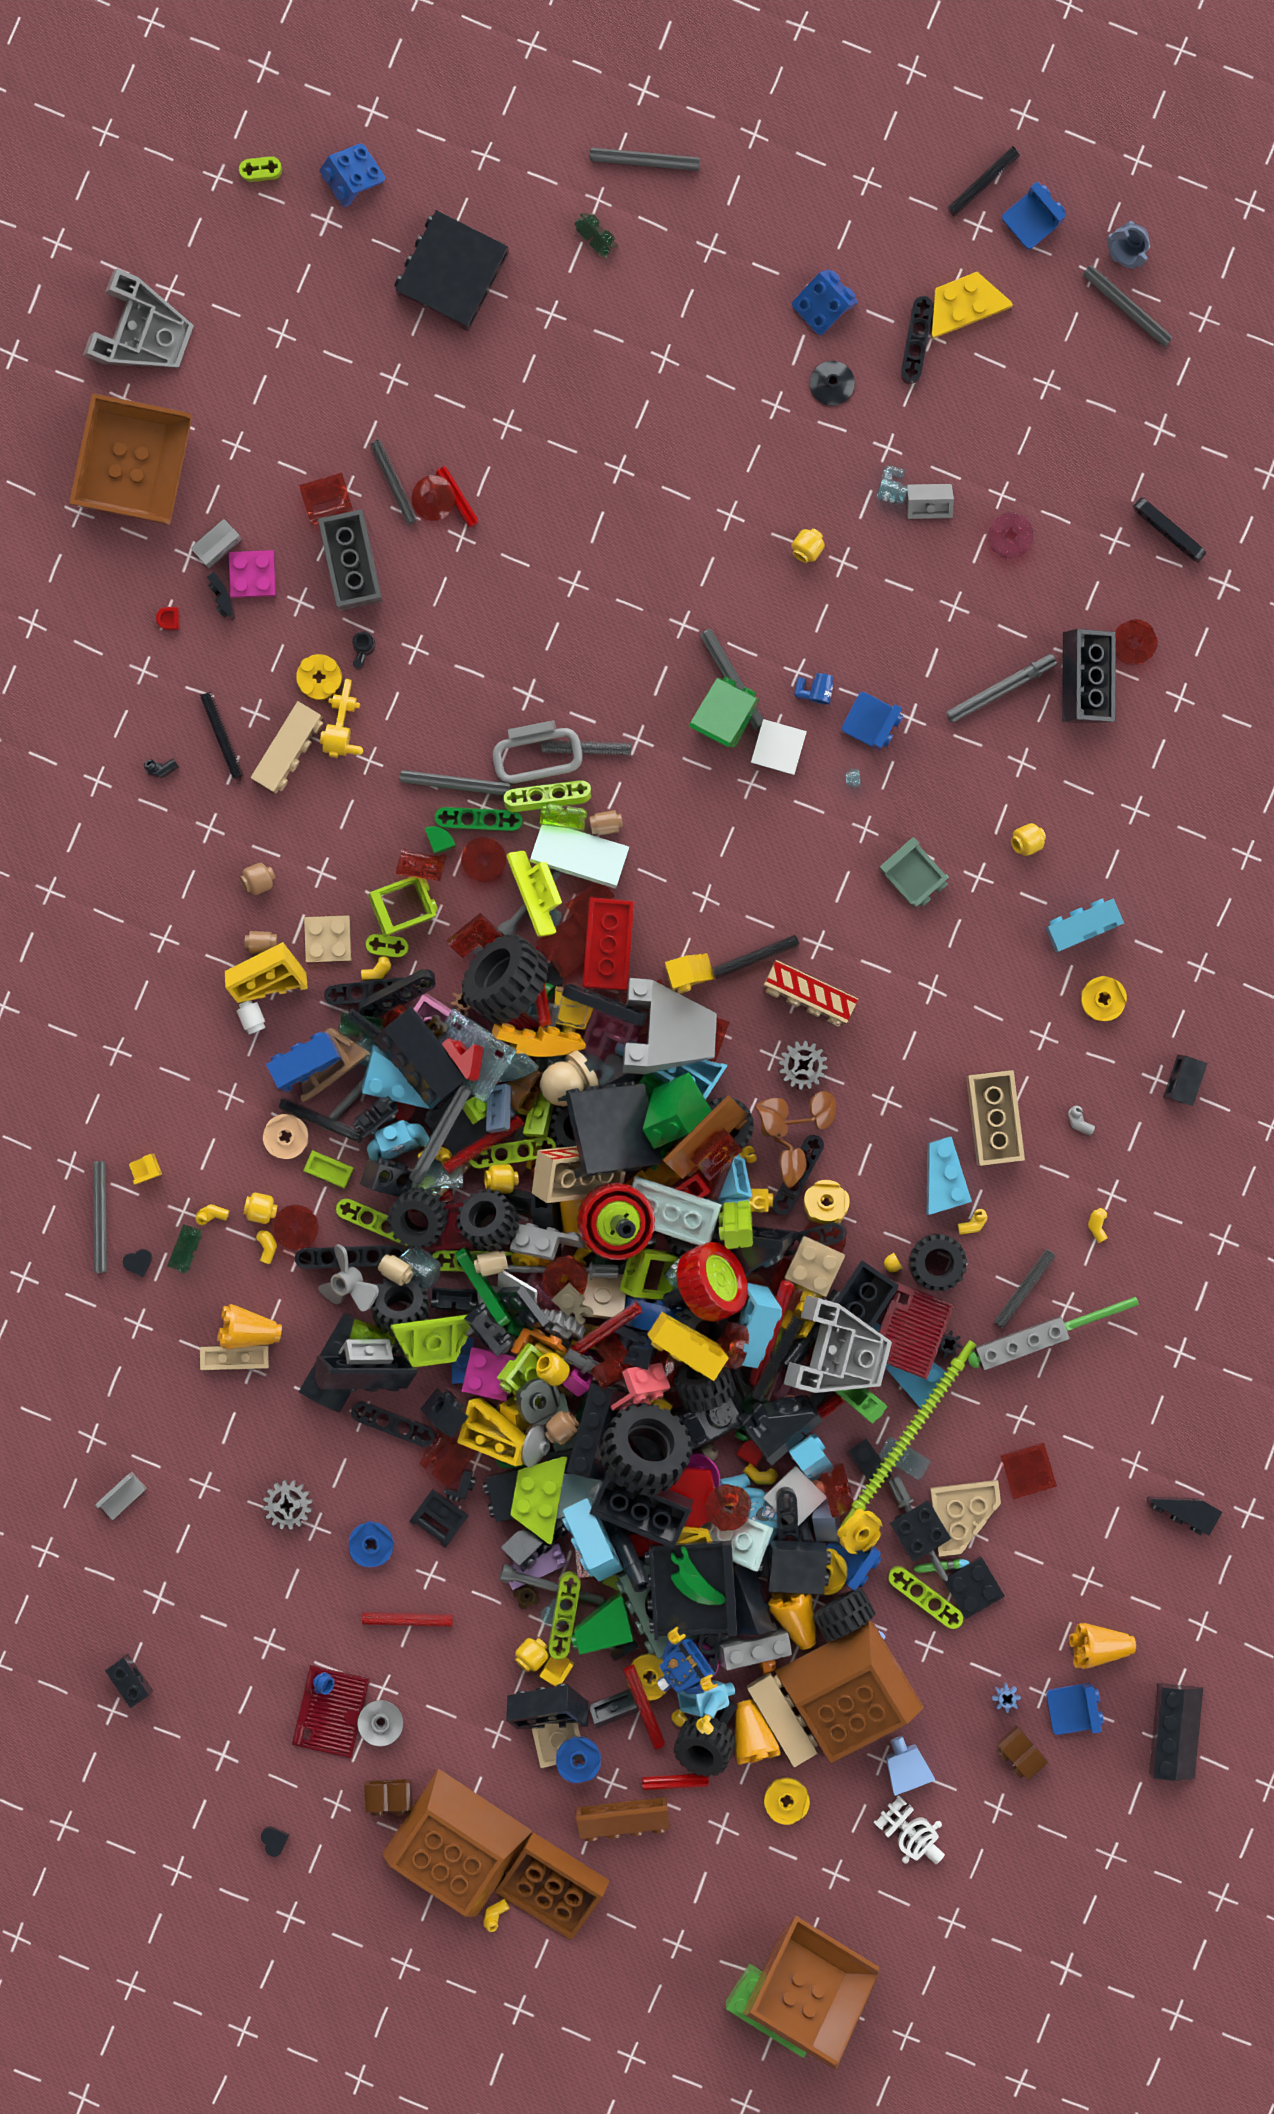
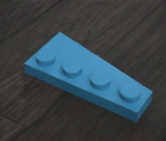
M875 1322L872 1328L879 1332L881 1325ZM934 1362L927 1380L888 1364L885 1367L921 1409V1404L925 1405V1399H929L928 1394H932V1389L937 1388L936 1383L941 1382L939 1378L944 1377V1372L947 1373Z

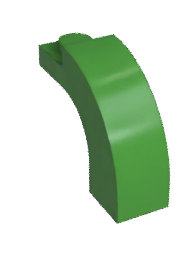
M866 1388L835 1391L872 1424L883 1415L884 1410L888 1407Z

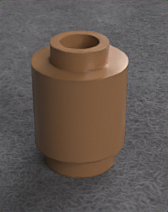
M616 810L595 813V816H590L592 834L598 833L599 836L617 833L619 828L623 827L621 814H616Z
M250 931L249 935H245V949H249V953L260 954L277 945V934H272V932Z

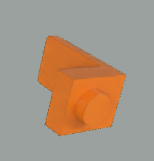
M523 1328L511 1349V1352L518 1356L527 1343L535 1346L540 1342L564 1354L567 1351L561 1344V1339L554 1335L547 1337L545 1333L536 1328L532 1331Z

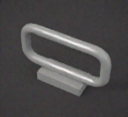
M555 720L508 729L509 739L500 741L493 750V762L497 777L502 782L509 784L575 771L582 762V749L578 735L569 728L556 729ZM560 737L570 739L574 755L571 763L514 775L505 773L501 757L504 749Z

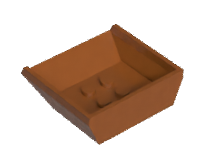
M92 393L69 504L170 525L193 415L179 410Z
M868 1621L865 1625L846 1636L830 1641L775 1670V1673L830 1763L908 1724L924 1707L875 1624L871 1621Z
M438 1768L384 1849L382 1855L391 1868L463 1916L477 1917L533 1831Z
M795 1916L779 1935L743 2014L802 2051L837 2070L878 1978L880 1968L798 1916Z

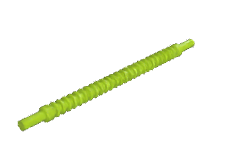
M969 1340L959 1356L953 1358L950 1363L952 1366L950 1368L947 1367L948 1372H944V1377L939 1378L941 1382L936 1383L937 1388L932 1389V1394H928L929 1399H925V1405L921 1404L922 1409L917 1410L918 1415L913 1416L915 1418L913 1421L910 1420L911 1425L906 1426L907 1431H902L904 1435L902 1437L899 1436L900 1441L895 1442V1447H891L892 1452H888V1458L885 1457V1462L880 1463L881 1468H877V1474H873L874 1478L869 1479L870 1484H866V1489L861 1490L863 1494L858 1495V1500H854L851 1505L853 1508L840 1527L845 1524L856 1510H866L865 1505L870 1504L869 1499L874 1498L872 1496L873 1493H877L876 1489L881 1488L880 1483L885 1482L883 1479L888 1477L887 1473L892 1472L891 1467H895V1462L900 1461L899 1456H903V1450L907 1451L906 1446L911 1445L910 1440H914L913 1436L915 1434L918 1435L917 1430L922 1429L921 1424L926 1423L924 1421L926 1418L929 1419L928 1414L933 1413L932 1408H937L935 1404L937 1402L940 1403L939 1398L944 1397L943 1393L948 1392L947 1387H951V1381L955 1382L954 1377L959 1376L958 1372L964 1369L965 1361L977 1346L975 1343Z

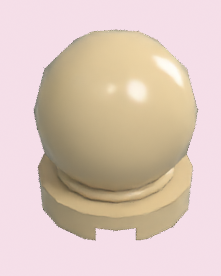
M577 1050L566 1055V1062L561 1061L551 1064L542 1074L540 1080L541 1092L546 1100L554 1105L567 1106V1101L558 1102V1098L566 1095L565 1091L579 1088V1092H582L588 1087H599L594 1070L589 1072L584 1064L587 1059Z

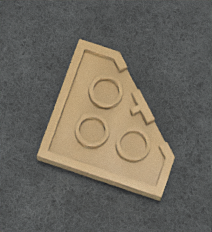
M998 1480L930 1488L932 1507L952 1538L937 1547L938 1556L963 1553L969 1542L977 1535L987 1522V1519L1001 1504Z

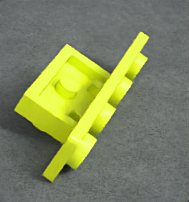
M525 851L507 854V859L537 936L553 935L556 933V929L549 911L560 905L562 901L547 862H541L532 868Z

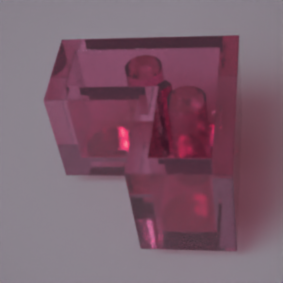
M594 1009L583 1038L586 1044L583 1051L599 1058L610 1054L614 1040L624 1045L626 1043H637L642 1026Z

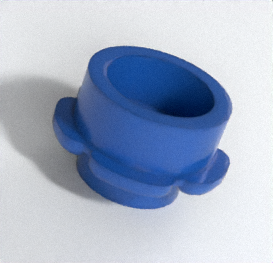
M324 1672L316 1676L313 1683L315 1692L326 1695L332 1691L334 1679L331 1678V1675Z

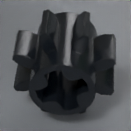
M952 1330L948 1331V1335H943L937 1351L943 1350L944 1358L948 1356V1353L957 1356L955 1350L962 1348L961 1345L957 1344V1340L961 1337L959 1335L952 1337ZM946 1338L948 1340H953V1342L951 1343V1349H948L947 1347L943 1348V1345L945 1344L944 1340Z

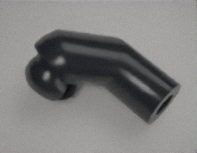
M173 758L164 764L154 762L152 759L144 763L145 771L149 775L163 778L179 768Z

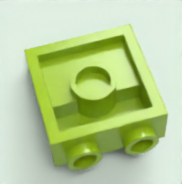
M527 1343L514 1361L509 1360L497 1376V1379L501 1382L499 1387L509 1394L512 1392L516 1396V1391L522 1388L526 1382L532 1379H540L536 1373V1365L543 1354L532 1344ZM537 1397L535 1400V1405H537L542 1398Z

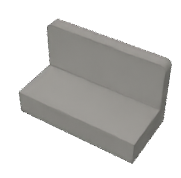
M951 484L907 485L908 519L953 518L954 496Z
M223 519L194 544L191 549L209 569L238 544L242 538Z
M390 1339L346 1340L339 1351L340 1356H346L347 1364H391L393 1361Z
M131 1472L97 1502L95 1506L97 1509L101 1507L113 1520L147 1488Z

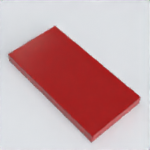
M589 897L582 988L628 991L634 901Z

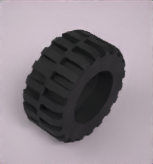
M504 935L503 937L496 938L494 942H489L485 945V948L480 950L476 954L477 957L470 962L469 969L465 971V979L462 980V995L465 1002L487 1021L506 1023L510 1022L511 1019L518 1018L522 1012L525 1013L532 1003H535L538 994L544 989L543 984L547 981L548 966L545 957L519 935Z
M639 1403L637 1407L632 1404L627 1406L626 1409L620 1410L615 1418L612 1419L601 1440L600 1455L603 1457L601 1460L603 1467L608 1468L607 1474L610 1478L614 1477L616 1479L615 1483L620 1487L624 1485L627 1487V1491L632 1493L634 1490L639 1491L640 1495H647L648 1492L655 1495L659 1494L661 1490L667 1491L681 1477L692 1454V1448L690 1447L692 1441L690 1436H686L688 1433L686 1426L681 1425V1420L676 1415H671L670 1410L666 1408L662 1410L659 1408V1405L655 1404L647 1406V1403ZM640 1436L652 1440L661 1449L664 1460L652 1462L640 1458L632 1451L628 1438Z

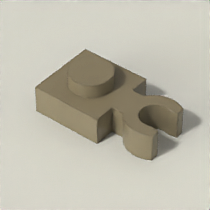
M570 1283L552 1299L567 1316L573 1312L576 1321L580 1324L585 1322V1319L581 1316L582 1312L587 1313L590 1317L594 1313L591 1307L581 1304L585 1298Z

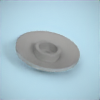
M545 1424L534 1425L525 1438L522 1448V1461L527 1467L537 1465L549 1451L550 1444L549 1439L545 1435L547 1431Z
M377 1700L367 1704L362 1709L358 1718V1730L362 1738L374 1746H386L393 1743L400 1736L403 1729L401 1712L394 1704L384 1700ZM383 1718L385 1720V1724L382 1726L377 1723V1719Z

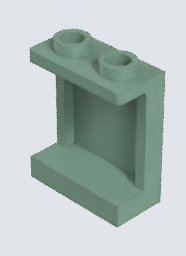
M914 837L878 869L913 908L918 905L922 908L931 900L929 895L934 890L939 893L948 885L946 880L949 876L944 874L925 853Z

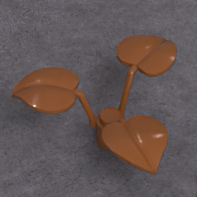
M826 1091L817 1092L810 1102L812 1117L786 1121L789 1108L786 1101L781 1098L766 1099L755 1105L762 1123L761 1133L767 1137H774L775 1142H779L788 1148V1150L782 1151L779 1159L781 1176L787 1188L795 1185L806 1169L804 1152L798 1148L793 1149L791 1144L781 1139L788 1132L787 1125L815 1121L818 1129L829 1127L836 1115V1101L832 1093Z

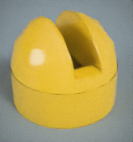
M895 1253L886 1257L884 1267L887 1271L897 1272L902 1269Z

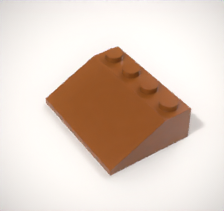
M728 1095L663 1161L682 1179L685 1176L690 1178L698 1170L696 1165L701 1160L706 1162L713 1156L714 1152L712 1149L717 1144L722 1147L731 1138L728 1133L734 1127L739 1130L747 1122L745 1117L748 1114Z
M533 1832L496 1888L495 1893L572 1940L602 1899L610 1880Z

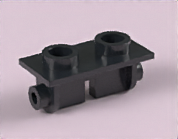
M432 1287L431 1308L451 1311L452 1305H456V1311L472 1312L477 1307L478 1292L477 1290Z

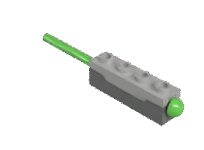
M1136 1297L1065 1323L1062 1317L1051 1318L976 1346L975 1352L973 1351L969 1355L968 1362L973 1368H980V1365L984 1370L1068 1340L1070 1338L1067 1331L1138 1306V1300Z

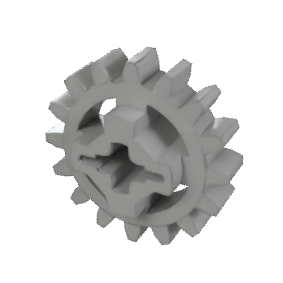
M797 1041L795 1042L794 1049L791 1046H787L788 1054L781 1053L785 1060L779 1061L780 1065H784V1069H781L779 1072L786 1073L787 1076L783 1080L787 1081L790 1079L791 1087L797 1083L800 1090H802L804 1084L810 1089L811 1082L818 1085L819 1080L817 1078L825 1077L821 1071L828 1069V1066L822 1064L823 1061L827 1060V1057L820 1056L823 1050L816 1051L815 1043L808 1047L807 1041H804L803 1046H800ZM807 1050L811 1054L809 1056H801L798 1051ZM791 1057L794 1061L793 1068L789 1071L788 1061ZM811 1058L807 1064V1071L802 1069L795 1072L800 1065L798 1062L800 1059L805 1061ZM815 1060L818 1061V1070L816 1074L812 1070L813 1062ZM798 1074H803L809 1080H798L794 1077Z
M542 1309V1312L549 1320L544 1327L546 1332L561 1340H570L571 1338L581 1340L586 1328H584V1325L579 1324L574 1316L571 1314L567 1316L562 1310L553 1309L550 1311Z
M283 1480L282 1486L278 1483L274 1484L275 1491L270 1488L267 1492L271 1496L264 1497L263 1500L268 1502V1505L264 1506L263 1510H269L266 1518L272 1517L274 1519L272 1522L273 1526L279 1522L280 1529H283L285 1524H287L291 1530L294 1526L293 1523H296L299 1527L302 1525L300 1519L306 1521L309 1518L305 1513L312 1511L308 1504L312 1503L313 1499H307L306 1496L310 1491L303 1492V1484L297 1487L295 1486L296 1480H293L290 1485H288L287 1480ZM291 1490L295 1491L301 1498H296L292 1495ZM281 1491V1499L273 1502L276 1494ZM286 1498L288 1499L289 1503H293V1506L290 1508V1511L288 1510L287 1506L282 1505L286 1501ZM303 1507L300 1515L294 1518L296 1508ZM276 1511L282 1513L284 1515V1519L279 1517L276 1514Z

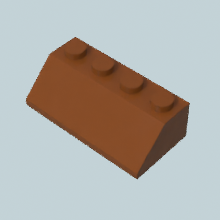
M667 1796L577 1807L576 1812L579 1838H585V1841H595L601 1836L615 1839L621 1837V1834L630 1833V1836L643 1835L644 1831L663 1833L666 1832V1829L670 1828Z

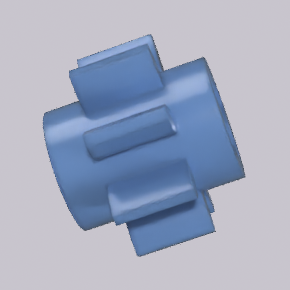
M1004 1683V1687L1001 1689L995 1687L997 1696H992V1699L999 1701L996 1704L997 1709L1003 1706L1005 1711L1009 1713V1708H1018L1016 1700H1020L1021 1697L1020 1695H1014L1017 1690L1015 1686L1009 1689L1008 1685ZM1002 1695H1009L1011 1700L1009 1702L1007 1700L1003 1701Z

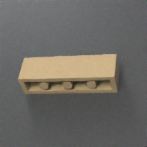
M297 701L252 774L251 779L275 794L278 790L282 791L288 782L286 777L289 772H294L300 763L298 760L302 752L306 753L312 743L310 738L313 733L317 734L322 728L323 722L321 720L323 717Z
M770 1672L748 1684L747 1689L793 1767H796L818 1754L815 1748L818 1746V1743L812 1733L809 1735L806 1733L804 1727L807 1725L801 1714L796 1716L792 1708L795 1707V1704L789 1694L784 1696L780 1689L784 1686L778 1676L775 1675L773 1677Z

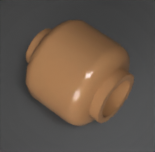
M257 863L243 869L242 876H240L245 892H250L252 895H258L270 890L273 886L272 880L275 879L272 868L270 866L266 867L263 863Z
M559 1411L545 1424L547 1429L545 1435L552 1443L557 1442L564 1445L577 1435L579 1423L569 1411L567 1413Z

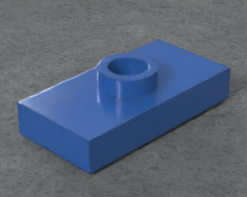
M474 1337L467 1338L465 1344L460 1349L456 1362H451L452 1384L464 1383L471 1348L474 1347Z

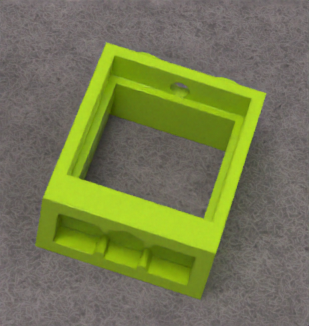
M420 874L377 889L367 895L384 937L432 920L437 916V905L434 899L430 900L427 892L430 890L428 882L425 878L422 879ZM414 884L426 914L393 927L381 896Z
M642 1249L639 1254L627 1259L620 1291L633 1297L663 1300L665 1293L677 1288V1268L673 1269L672 1265L675 1264L677 1266L678 1263L676 1261L682 1256L670 1251ZM650 1260L665 1261L657 1290L643 1289Z

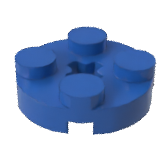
M367 1521L353 1530L349 1537L350 1555L356 1563L363 1567L380 1566L390 1558L393 1552L394 1539L392 1533L385 1525L379 1522ZM367 1539H375L377 1541L375 1543L377 1548L368 1550L365 1541Z
M572 1736L565 1740L558 1748L556 1754L558 1771L565 1780L572 1783L587 1782L593 1779L601 1766V1753L598 1746L592 1740L583 1736ZM579 1754L583 1755L582 1759L585 1762L575 1765V1760L572 1757Z

